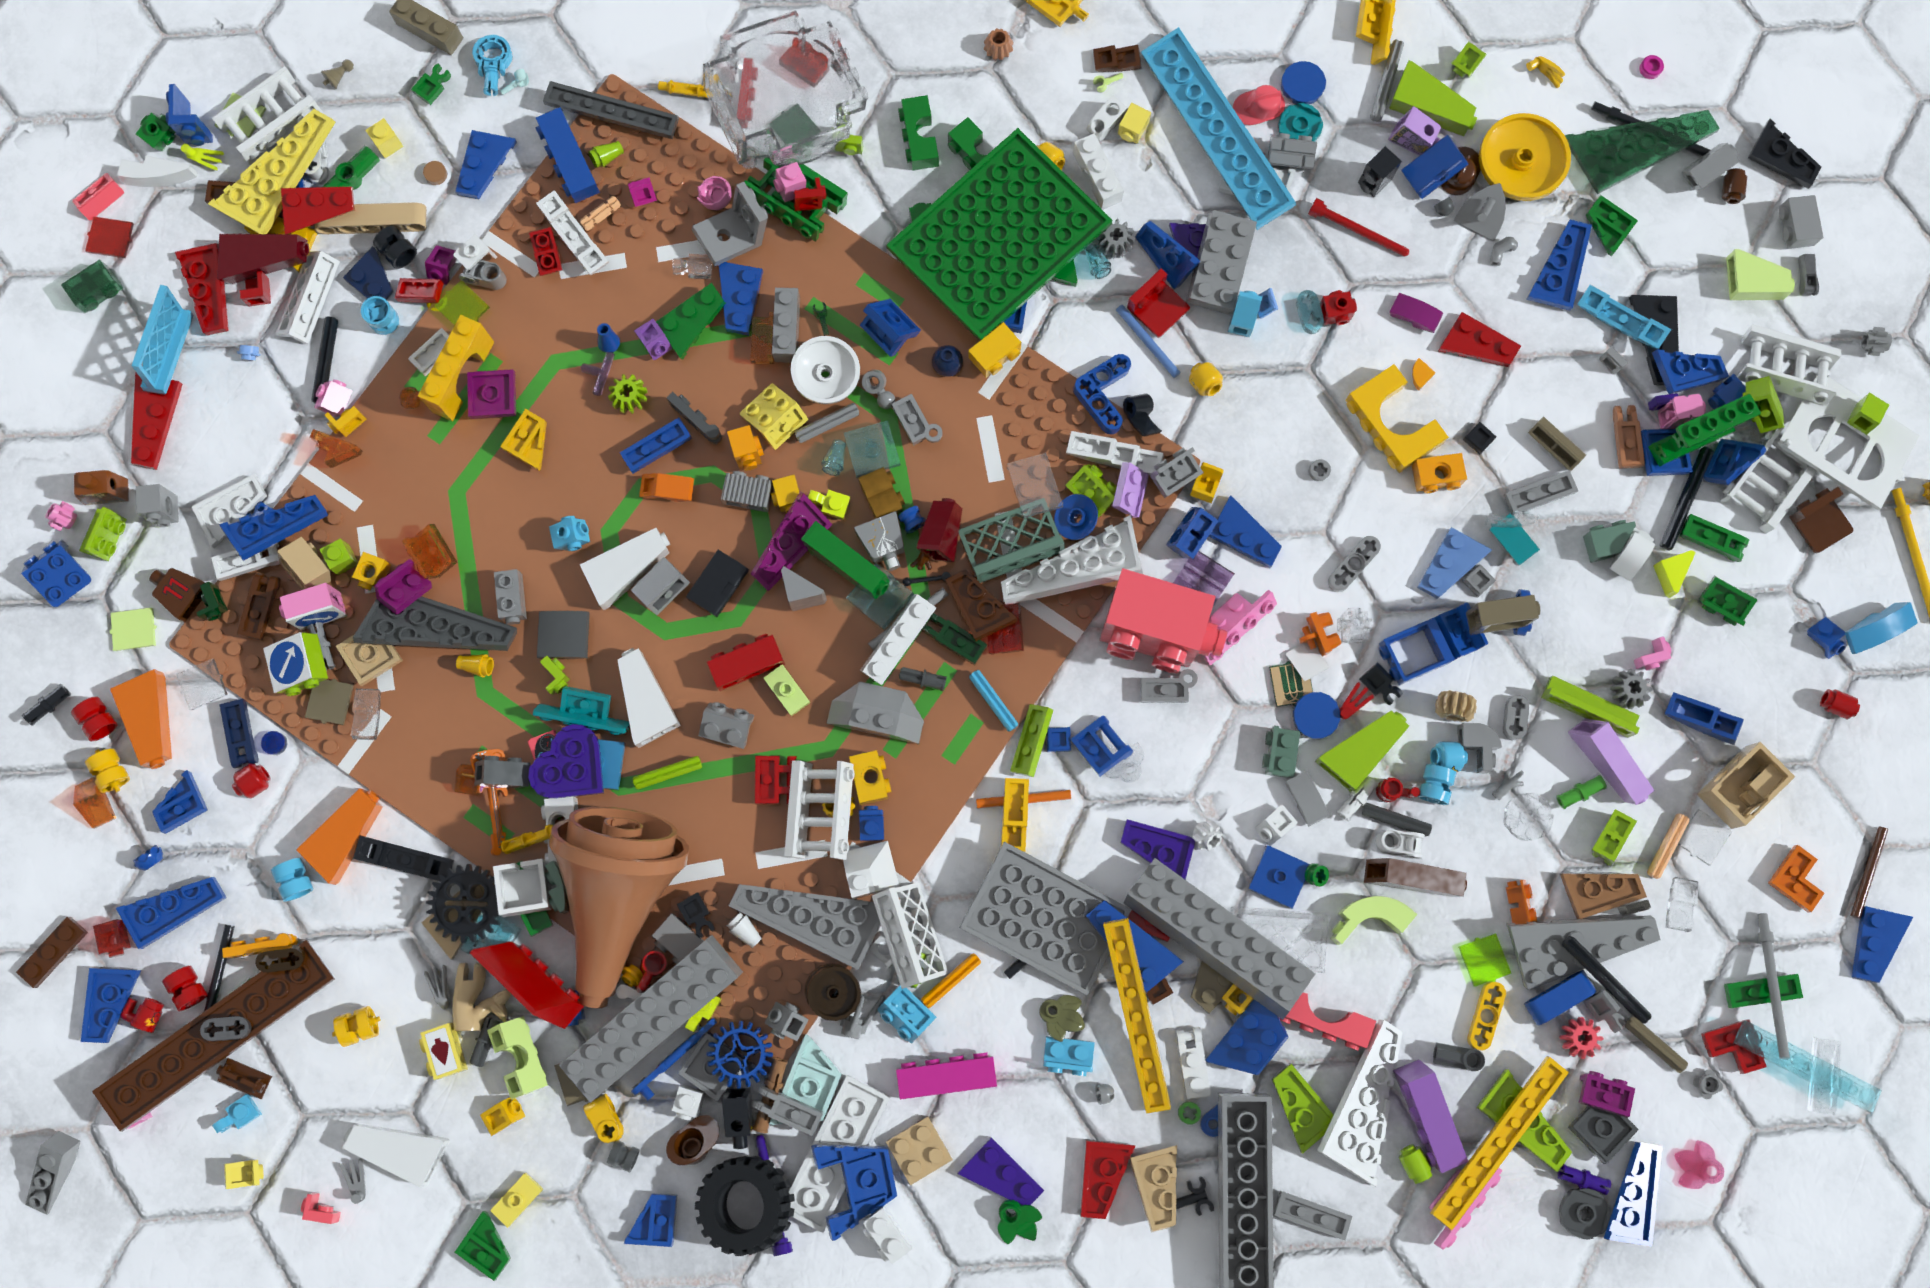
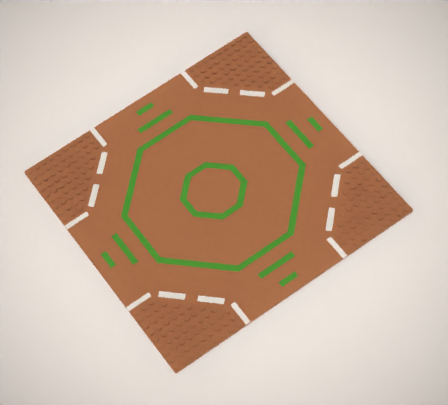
M610 74L596 92L600 95L674 114L614 74ZM579 114L569 127L600 193L578 203L574 202L572 196L567 198L562 184H565L564 178H558L553 167L557 163L554 158L549 159L547 155L482 239L497 258L495 259L488 252L481 260L496 263L507 278L505 286L499 290H493L465 283L459 279V275L463 273L465 268L462 265L442 290L439 303L431 304L353 405L367 420L347 437L340 431L337 434L332 432L273 508V510L285 507L286 503L316 495L328 516L278 542V550L302 537L307 543L311 542L318 552V557L322 560L324 557L320 549L341 538L350 545L358 562L362 553L366 552L390 563L391 567L387 575L393 572L399 564H403L408 559H411L414 562L415 570L432 583V588L423 594L422 597L504 624L506 622H502L498 618L494 572L518 569L523 575L527 619L520 620L519 624L510 625L517 628V635L508 651L393 645L403 661L364 686H361L336 646L356 633L377 599L375 588L372 587V590L369 591L357 586L359 582L352 578L356 567L340 575L330 571L331 581L327 584L341 592L347 617L323 624L326 639L331 644L329 650L335 664V668L329 670L325 661L328 675L326 680L336 679L338 682L352 684L354 687L344 725L329 722L323 724L319 720L305 718L312 688L302 689L301 694L295 696H287L285 693H274L263 649L299 632L309 633L308 629L300 630L286 622V619L281 616L279 605H282L280 597L302 590L281 564L264 567L223 581L217 580L214 585L218 586L228 611L222 613V616L217 620L206 621L199 618L196 613L207 607L201 601L170 641L169 645L176 652L239 697L245 699L246 702L365 787L371 789L379 797L476 866H481L483 871L486 869L490 870V876L493 877V866L536 859L545 860V853H548V844L542 841L530 847L513 851L510 854H505L503 851L498 856L491 854V834H493L487 788L483 789L482 793L477 792L478 786H474L475 772L470 758L476 752L500 749L505 754V761H507V758L512 757L522 758V762L530 763L531 766L534 758L528 745V740L555 730L557 734L563 727L568 726L559 720L545 721L541 720L539 716L533 715V710L538 704L560 707L562 692L552 695L545 689L555 678L540 663L542 659L537 658L539 612H590L588 657L585 659L569 660L557 658L565 666V669L562 671L570 678L567 682L568 687L611 695L608 717L629 721L617 659L621 658V654L625 651L639 648L681 725L640 748L635 746L630 728L626 733L620 735L611 734L608 730L603 729L592 730L599 740L626 743L619 790L604 789V794L576 797L578 798V809L587 807H615L640 811L660 817L673 824L677 829L676 835L685 840L689 845L687 865L674 877L657 900L633 943L624 967L632 964L640 970L641 961L648 952H661L666 958V968L660 975L652 978L648 986L649 989L677 965L672 960L674 955L667 950L664 953L654 944L656 939L652 935L671 913L675 914L696 933V923L689 926L677 904L699 892L711 913L705 916V919L712 922L715 926V931L712 932L709 926L704 925L701 929L704 935L702 939L705 941L709 936L713 935L743 971L736 980L717 995L721 998V1001L711 1017L717 1023L708 1032L711 1034L716 1033L721 1037L723 1033L720 1027H725L728 1032L730 1031V1022H733L734 1029L739 1028V1021H743V1028L747 1029L748 1023L751 1022L753 1023L751 1031L754 1032L757 1027H760L761 1032L758 1036L768 1035L763 1044L772 1043V1047L765 1049V1052H772L773 1057L788 1061L803 1040L805 1034L808 1033L819 1017L807 1003L804 993L805 983L810 973L817 967L828 963L839 964L849 971L852 967L747 915L762 937L751 948L729 932L730 929L726 925L740 913V911L729 907V904L739 884L852 899L843 860L830 858V851H806L805 859L784 856L789 805L787 804V795H780V804H755V756H780V765H787V756H797V761L813 764L812 769L837 770V761L850 763L849 756L875 750L878 751L879 756L883 755L886 769L882 770L884 779L889 778L892 792L887 793L888 799L860 805L853 779L851 797L854 798L855 808L853 809V815L849 818V850L888 840L899 887L909 885L1027 716L1030 704L1034 705L1117 584V581L1005 605L1001 581L1025 569L1031 570L1039 566L1040 561L981 582L986 590L997 598L1018 621L980 639L987 644V647L975 666L939 644L934 638H931L921 630L884 683L880 685L860 671L873 652L868 643L892 626L914 594H918L927 600L944 588L948 596L934 605L936 610L933 613L946 621L953 622L972 634L946 582L936 580L904 586L902 583L903 579L906 577L916 579L939 576L944 572H948L953 576L964 570H967L974 577L975 575L959 534L954 562L932 561L929 558L932 566L931 570H928L926 564L923 565L921 570H918V565L912 568L910 564L917 559L921 552L917 549V543L923 527L907 534L905 524L900 522L899 519L898 522L904 546V553L897 555L900 567L893 571H887L884 561L874 564L856 536L854 529L856 526L875 519L858 478L882 467L885 468L886 472L891 471L896 482L892 486L896 493L900 491L905 502L902 505L903 511L910 507L918 506L921 517H925V519H927L933 501H942V498L953 499L963 508L959 528L962 529L1041 499H1045L1054 520L1055 512L1060 502L1066 497L1073 495L1065 485L1084 465L1097 466L1103 472L1102 477L1107 482L1111 481L1117 486L1121 469L1066 454L1071 431L1114 438L1117 442L1138 445L1141 449L1162 452L1164 454L1163 460L1166 459L1168 463L1174 459L1172 454L1182 449V447L1161 433L1142 436L1132 426L1123 408L1111 400L1109 401L1119 412L1123 422L1117 433H1105L1075 396L1073 387L1077 378L1024 343H1021V353L1013 361H1006L1003 364V368L997 374H990L986 378L968 358V350L976 345L979 340L901 262L825 212L819 219L824 223V231L819 234L817 241L805 238L792 226H786L781 219L767 213L768 219L762 245L726 261L728 263L763 269L749 336L726 331L724 308H722L710 325H707L701 332L697 342L693 343L688 349L687 355L683 360L679 358L673 347L661 357L653 360L634 330L651 319H654L656 322L710 283L715 286L722 296L719 265L714 267L694 235L692 226L731 209L736 185L745 180L748 181L749 176L760 181L765 173L680 117H678L679 121L673 139ZM619 141L624 153L605 167L595 168L588 151L592 150L594 146ZM712 176L726 179L732 191L729 204L717 211L707 209L697 199L698 186L705 179ZM650 177L657 201L635 207L628 184ZM768 185L764 192L772 196L776 189ZM554 190L579 224L580 219L586 215L589 216V213L603 202L607 203L606 200L611 196H615L621 204L620 208L616 211L612 210V214L600 223H594V227L589 231L583 228L609 261L608 264L592 275L585 270L536 204ZM804 210L800 215L809 220L813 213L809 210ZM551 227L563 271L540 276L529 233ZM726 234L717 235L721 241L729 240ZM497 273L492 274L490 279L495 278ZM775 287L798 288L799 290L798 348L809 339L819 336H831L846 342L856 353L860 364V376L856 388L847 398L833 404H819L806 399L798 392L792 381L791 363L774 361L772 345ZM447 298V306L443 310L437 312L431 310L433 307H442L444 299ZM891 299L921 329L920 333L914 338L907 339L896 355L890 357L860 326L867 316L863 311L867 304ZM461 314L481 323L493 339L494 344L484 362L470 356L463 365L456 384V393L463 403L452 422L432 413L418 397L428 375L424 376L408 358L441 328L450 335ZM602 323L608 324L620 338V345L613 353L603 352L597 345V327ZM941 346H954L959 349L963 356V367L954 376H941L933 369L932 356ZM513 369L516 382V416L470 419L468 417L467 372ZM873 369L883 372L886 377L884 389L894 394L895 402L912 394L928 424H937L942 428L941 440L931 443L925 438V440L913 446L893 408H881L877 403L878 395L868 393L863 388V376ZM827 371L821 373V376L824 378L830 375ZM622 374L626 375L627 380L631 375H635L636 380L641 379L644 383L643 387H646L648 390L644 395L647 397V402H640L642 410L634 407L633 414L630 413L629 409L624 414L620 412V408L614 409L612 406L613 401L608 399V395L611 394L608 389L609 386H616L613 380L618 379L620 382ZM876 377L872 378L874 384L879 383ZM770 384H774L795 400L809 419L800 428L851 403L856 404L859 415L803 443H799L795 433H793L782 445L774 450L762 434L741 417L740 412ZM1081 384V386H1080V389H1081V390H1082V389L1088 390V388H1089L1088 386H1085V387L1082 386V384ZM672 392L678 397L682 394L691 403L689 407L694 412L698 409L707 418L705 421L707 424H713L719 428L722 435L721 442L718 444L710 443L669 405L666 398ZM1101 401L1092 402V406L1095 409L1101 410L1104 408ZM525 409L547 422L540 471L500 447ZM680 418L692 439L632 474L620 452L673 420ZM1108 419L1107 424H1108V425L1113 424V425L1115 426V423H1116V422H1115V421H1109V419ZM750 425L753 436L758 435L764 455L760 456L762 464L757 465L758 467L753 470L745 471L744 469L740 470L737 465L727 431ZM936 430L929 432L931 437H936L938 434ZM1192 454L1198 465H1200V459ZM733 471H741L746 473L748 477L755 478L756 475L766 476L770 481L795 474L799 492H803L807 497L810 490L817 491L825 496L828 490L850 496V502L843 520L823 514L833 524L828 530L886 574L890 581L887 591L882 596L879 595L875 600L807 551L790 570L823 589L827 601L822 605L792 611L788 602L783 577L767 591L751 575L752 570L787 513L785 511L781 512L779 506L774 507L772 498L768 512L722 504L721 495L726 473L732 474ZM661 473L694 478L692 500L674 502L664 498L645 499L639 497L642 474ZM1150 475L1148 476L1139 518H1131L1138 552L1143 548L1185 485L1164 498ZM815 505L820 511L822 510L823 506ZM1111 505L1098 518L1095 528L1085 538L1089 536L1095 537L1105 532L1104 528L1110 525L1114 527L1124 522L1123 519L1129 516V514H1125ZM1042 507L1032 510L1030 516L1042 520L1044 511ZM1082 515L1077 518V522L1081 520ZM566 516H575L577 519H583L589 529L590 542L581 545L582 548L576 551L554 549L549 526L561 522V518ZM1015 516L1010 519L1008 524L1020 528L1024 519ZM1027 520L1023 530L1035 534L1039 525ZM996 524L990 525L987 533L998 536L1002 527ZM1042 526L1038 536L1047 539L1054 535L1051 529ZM654 528H657L660 534L664 532L670 542V545L666 546L669 554L665 558L690 583L658 615L647 608L631 591L635 585L608 609L603 610L599 606L580 564ZM1005 529L1001 538L1013 542L1017 533ZM975 532L965 535L966 540L973 544H976L980 537V534ZM1020 535L1016 544L1023 547L1028 546L1032 538ZM984 536L980 546L991 550L995 540ZM1062 536V539L1064 541V548H1067L1085 538L1079 540H1070ZM999 542L995 552L1004 555L1008 553L1010 546ZM719 549L747 567L749 572L719 616L715 617L689 601L686 596ZM267 550L262 552L263 558L269 556ZM977 550L974 556L976 565L985 562L988 554ZM1059 554L1049 557L1048 560L1058 556ZM375 568L367 572V578L374 575ZM255 573L264 574L265 577L269 578L275 576L281 579L263 641L237 635ZM262 586L260 591L266 592L267 586ZM930 618L925 624L938 633L943 628L932 622ZM763 634L773 635L785 662L783 666L808 698L810 704L791 717L764 680V677L775 669L719 691L707 661H710L711 656L717 653L724 652L726 654L733 651V647L742 643H746V645L755 642L754 639ZM487 654L488 657H492L494 660L492 674L483 678L456 668V660L459 655ZM905 667L922 672L926 669V672L947 676L944 691L925 686L920 688V684L900 680L901 668ZM980 670L1018 722V726L1010 732L1006 730L971 682L969 676L974 671ZM858 682L905 691L924 720L920 742L915 744L828 725L827 720L832 700ZM709 703H723L726 707L744 709L754 715L744 749L699 736L703 712ZM694 756H699L701 759V769L639 790L634 787L633 777ZM870 771L865 775L864 779L867 783H874L878 779V774ZM780 773V787H787L786 773ZM812 779L810 793H834L836 779ZM530 783L529 787L521 789L507 788L508 796L503 797L502 793L497 790L502 831L506 833L505 840L520 836L523 833H535L545 829L546 820L542 818L541 806L545 805L544 799L549 798L537 794ZM822 803L809 804V817H828L823 811ZM864 806H878V810H883L884 840L860 841L859 810H864ZM564 816L557 818L555 824L565 820ZM808 827L807 841L831 842L832 827ZM872 895L854 899L874 902ZM570 907L569 912L565 914L560 913L559 910L554 911L553 908L552 910H547L554 922L575 936ZM835 988L831 989L829 996L832 997V994H835L837 990ZM775 1002L783 1005L789 1002L800 1008L799 1014L809 1019L798 1041L787 1036L784 1039L771 1033L773 1028L765 1024ZM703 1017L699 1025L702 1027L710 1020ZM738 1035L743 1046L758 1045L753 1038L746 1035ZM730 1037L724 1043L733 1049V1042ZM736 1043L737 1049L735 1051L743 1057L747 1056V1052H742L738 1043ZM761 1052L749 1057L748 1060L757 1066ZM773 1057L765 1058V1061H769L772 1064ZM763 1065L762 1069H764L767 1072V1074H769L771 1067H766Z

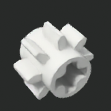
M1206 820L1197 824L1192 836L1196 841L1195 845L1200 850L1206 848L1210 851L1217 848L1221 843V836L1223 835L1219 831L1220 827L1213 821L1209 824Z

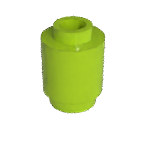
M1411 1144L1400 1150L1402 1154L1398 1158L1409 1179H1413L1414 1183L1418 1184L1432 1177L1430 1171L1432 1167L1420 1146L1415 1147L1414 1144Z

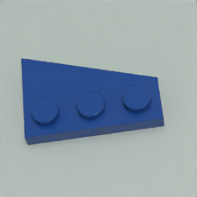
M472 130L457 183L456 194L480 199L494 178L493 174L499 165L504 163L506 160L505 156L509 150L513 149L516 145V139Z
M1152 221L1145 223L1135 236L1159 270L1162 268L1168 274L1166 280L1173 289L1180 287L1200 263L1198 258Z
M1230 495L1217 519L1219 521L1209 537L1271 568L1282 546Z
M1864 906L1859 921L1852 978L1880 983L1913 919L1912 916Z

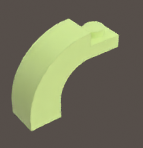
M1383 896L1363 898L1350 903L1338 913L1345 921L1342 922L1340 920L1332 929L1334 934L1330 939L1337 945L1343 944L1357 925L1368 918L1384 922L1397 934L1403 933L1417 916V913L1404 903L1393 898Z

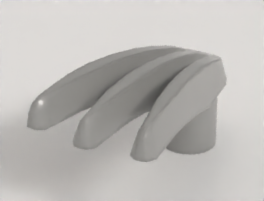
M445 965L442 966V986L436 967H433L436 988H434L429 973L424 971L435 1002L442 1009H447L450 1006L448 1001L447 967Z
M362 1158L358 1160L360 1182L352 1160H349V1166L353 1182L344 1164H340L352 1195L351 1201L354 1204L363 1201L366 1196L365 1172Z

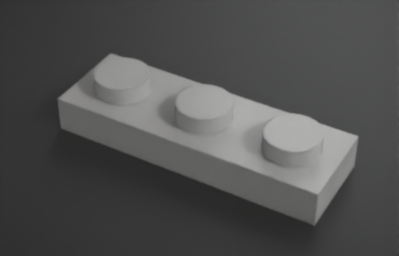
M1570 470L1507 492L1503 496L1511 515L1514 516L1578 492V488Z
M1281 1190L1273 1215L1342 1240H1346L1353 1217Z

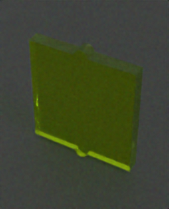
M462 280L450 291H446V295L435 305V308L453 325L456 324L460 314L478 322L479 318L490 308Z
M1496 933L1481 939L1475 938L1470 943L1458 946L1474 987L1489 981L1495 982L1498 978L1512 974Z

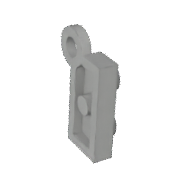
M912 394L891 404L913 446L925 440V438L931 443L941 440L942 428L937 424H928ZM936 430L938 434L936 437H931L929 432Z
M1185 669L1180 673L1179 678H1141V703H1188V688H1192L1197 683V674L1191 669ZM1187 674L1192 676V682L1190 683L1184 681V676Z

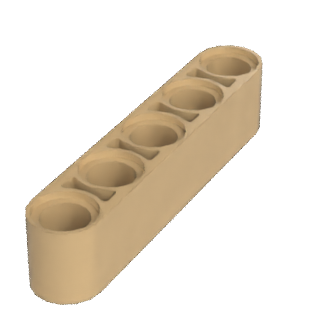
M414 202L354 204V211L315 224V231L321 234L379 233L383 228L391 225L396 226L400 232H420L426 230L427 207L422 203Z

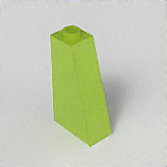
M1408 60L1389 109L1405 115L1414 106L1438 123L1442 129L1464 137L1467 130H1472L1476 123L1477 117L1474 114L1477 107L1420 66Z
M1391 710L1318 757L1315 762L1350 792L1355 791L1408 729L1407 720L1399 712L1394 713Z

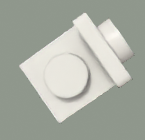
M1281 805L1257 825L1255 830L1259 833L1261 839L1271 846L1298 822Z

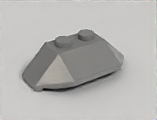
M858 682L832 700L827 724L919 744L924 720L905 691Z

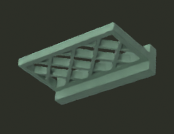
M1045 499L959 529V537L974 571L975 578L980 583L1055 556L1065 549L1064 541L1057 530ZM1042 507L1044 511L1042 520L1031 517L1032 510ZM1018 516L1024 519L1020 528L1008 524L1012 517ZM1027 520L1039 525L1035 534L1023 530ZM996 524L1002 527L998 536L987 533L990 525ZM1043 526L1051 529L1054 536L1045 539L1038 535ZM1005 529L1017 533L1013 542L1001 538ZM975 532L980 534L977 543L973 544L966 540L965 535ZM1020 535L1032 538L1030 545L1025 547L1016 543ZM984 536L995 540L991 550L980 546ZM999 542L1010 546L1008 553L1001 555L995 552ZM977 550L988 554L985 562L976 565L974 556Z

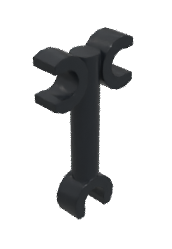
M1202 1176L1199 1177V1188H1193L1191 1181H1187V1188L1192 1194L1177 1198L1176 1210L1195 1203V1212L1199 1216L1202 1215L1200 1211L1202 1204H1208L1209 1210L1211 1212L1214 1211L1213 1203L1208 1200L1205 1191L1206 1182Z

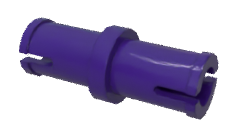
M1563 1164L1560 1168L1563 1172L1558 1171V1179L1577 1184L1581 1189L1588 1188L1607 1195L1609 1190L1605 1189V1187L1611 1188V1181L1609 1179L1593 1175L1586 1169L1581 1171Z

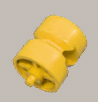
M113 748L102 751L97 749L95 754L85 761L89 772L97 778L95 784L100 793L113 790L119 792L120 787L130 780L126 769L123 766H118L120 758Z
M370 1006L357 1009L353 1015L346 1013L334 1017V1032H332V1036L337 1037L342 1047L356 1044L359 1042V1038L364 1041L378 1036V1022L381 1019L379 1016H375Z

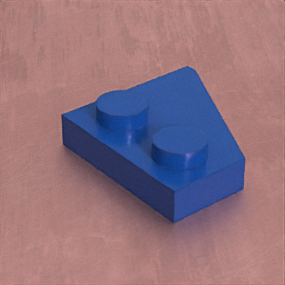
M188 770L182 773L181 776L183 778L175 789L171 787L165 795V799L152 811L160 831L164 834L208 811L194 777Z

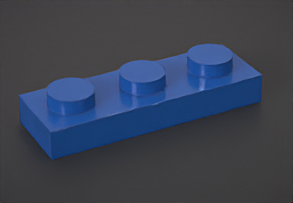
M677 418L621 451L620 454L632 474L691 440L692 437L681 419Z

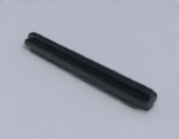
M1706 446L1700 449L1692 468L1693 472L1690 473L1661 540V548L1668 551L1674 548L1701 485L1703 476L1714 454L1713 449Z
M1566 937L1562 942L1563 947L1633 1016L1643 1024H1646L1652 1017L1651 1013L1574 937Z

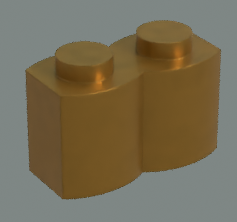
M882 467L858 478L875 519L895 511L896 514L903 512L902 505L905 502L900 491L896 493L892 486L896 482L891 471L886 472L885 468Z

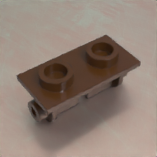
M227 1058L225 1065H220L216 1071V1074L219 1075L217 1081L259 1099L263 1098L272 1078L271 1075L231 1058Z

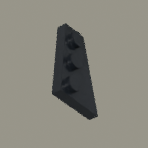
M1770 118L1759 135L1748 159L1809 189L1813 185L1821 166L1802 148L1798 149L1789 140L1791 137L1787 133H1782L1774 126L1776 123Z

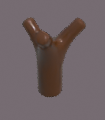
M922 552L910 564L912 568L918 565V570H921L924 564H926L928 570L932 569L929 558Z

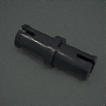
M59 684L47 696L40 697L38 699L39 702L23 713L22 717L33 726L48 712L52 713L55 711V707L70 696L71 693L65 686Z

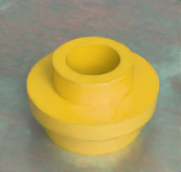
M632 964L624 967L622 971V980L630 987H637L643 973Z

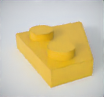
M525 409L500 447L540 471L547 422Z

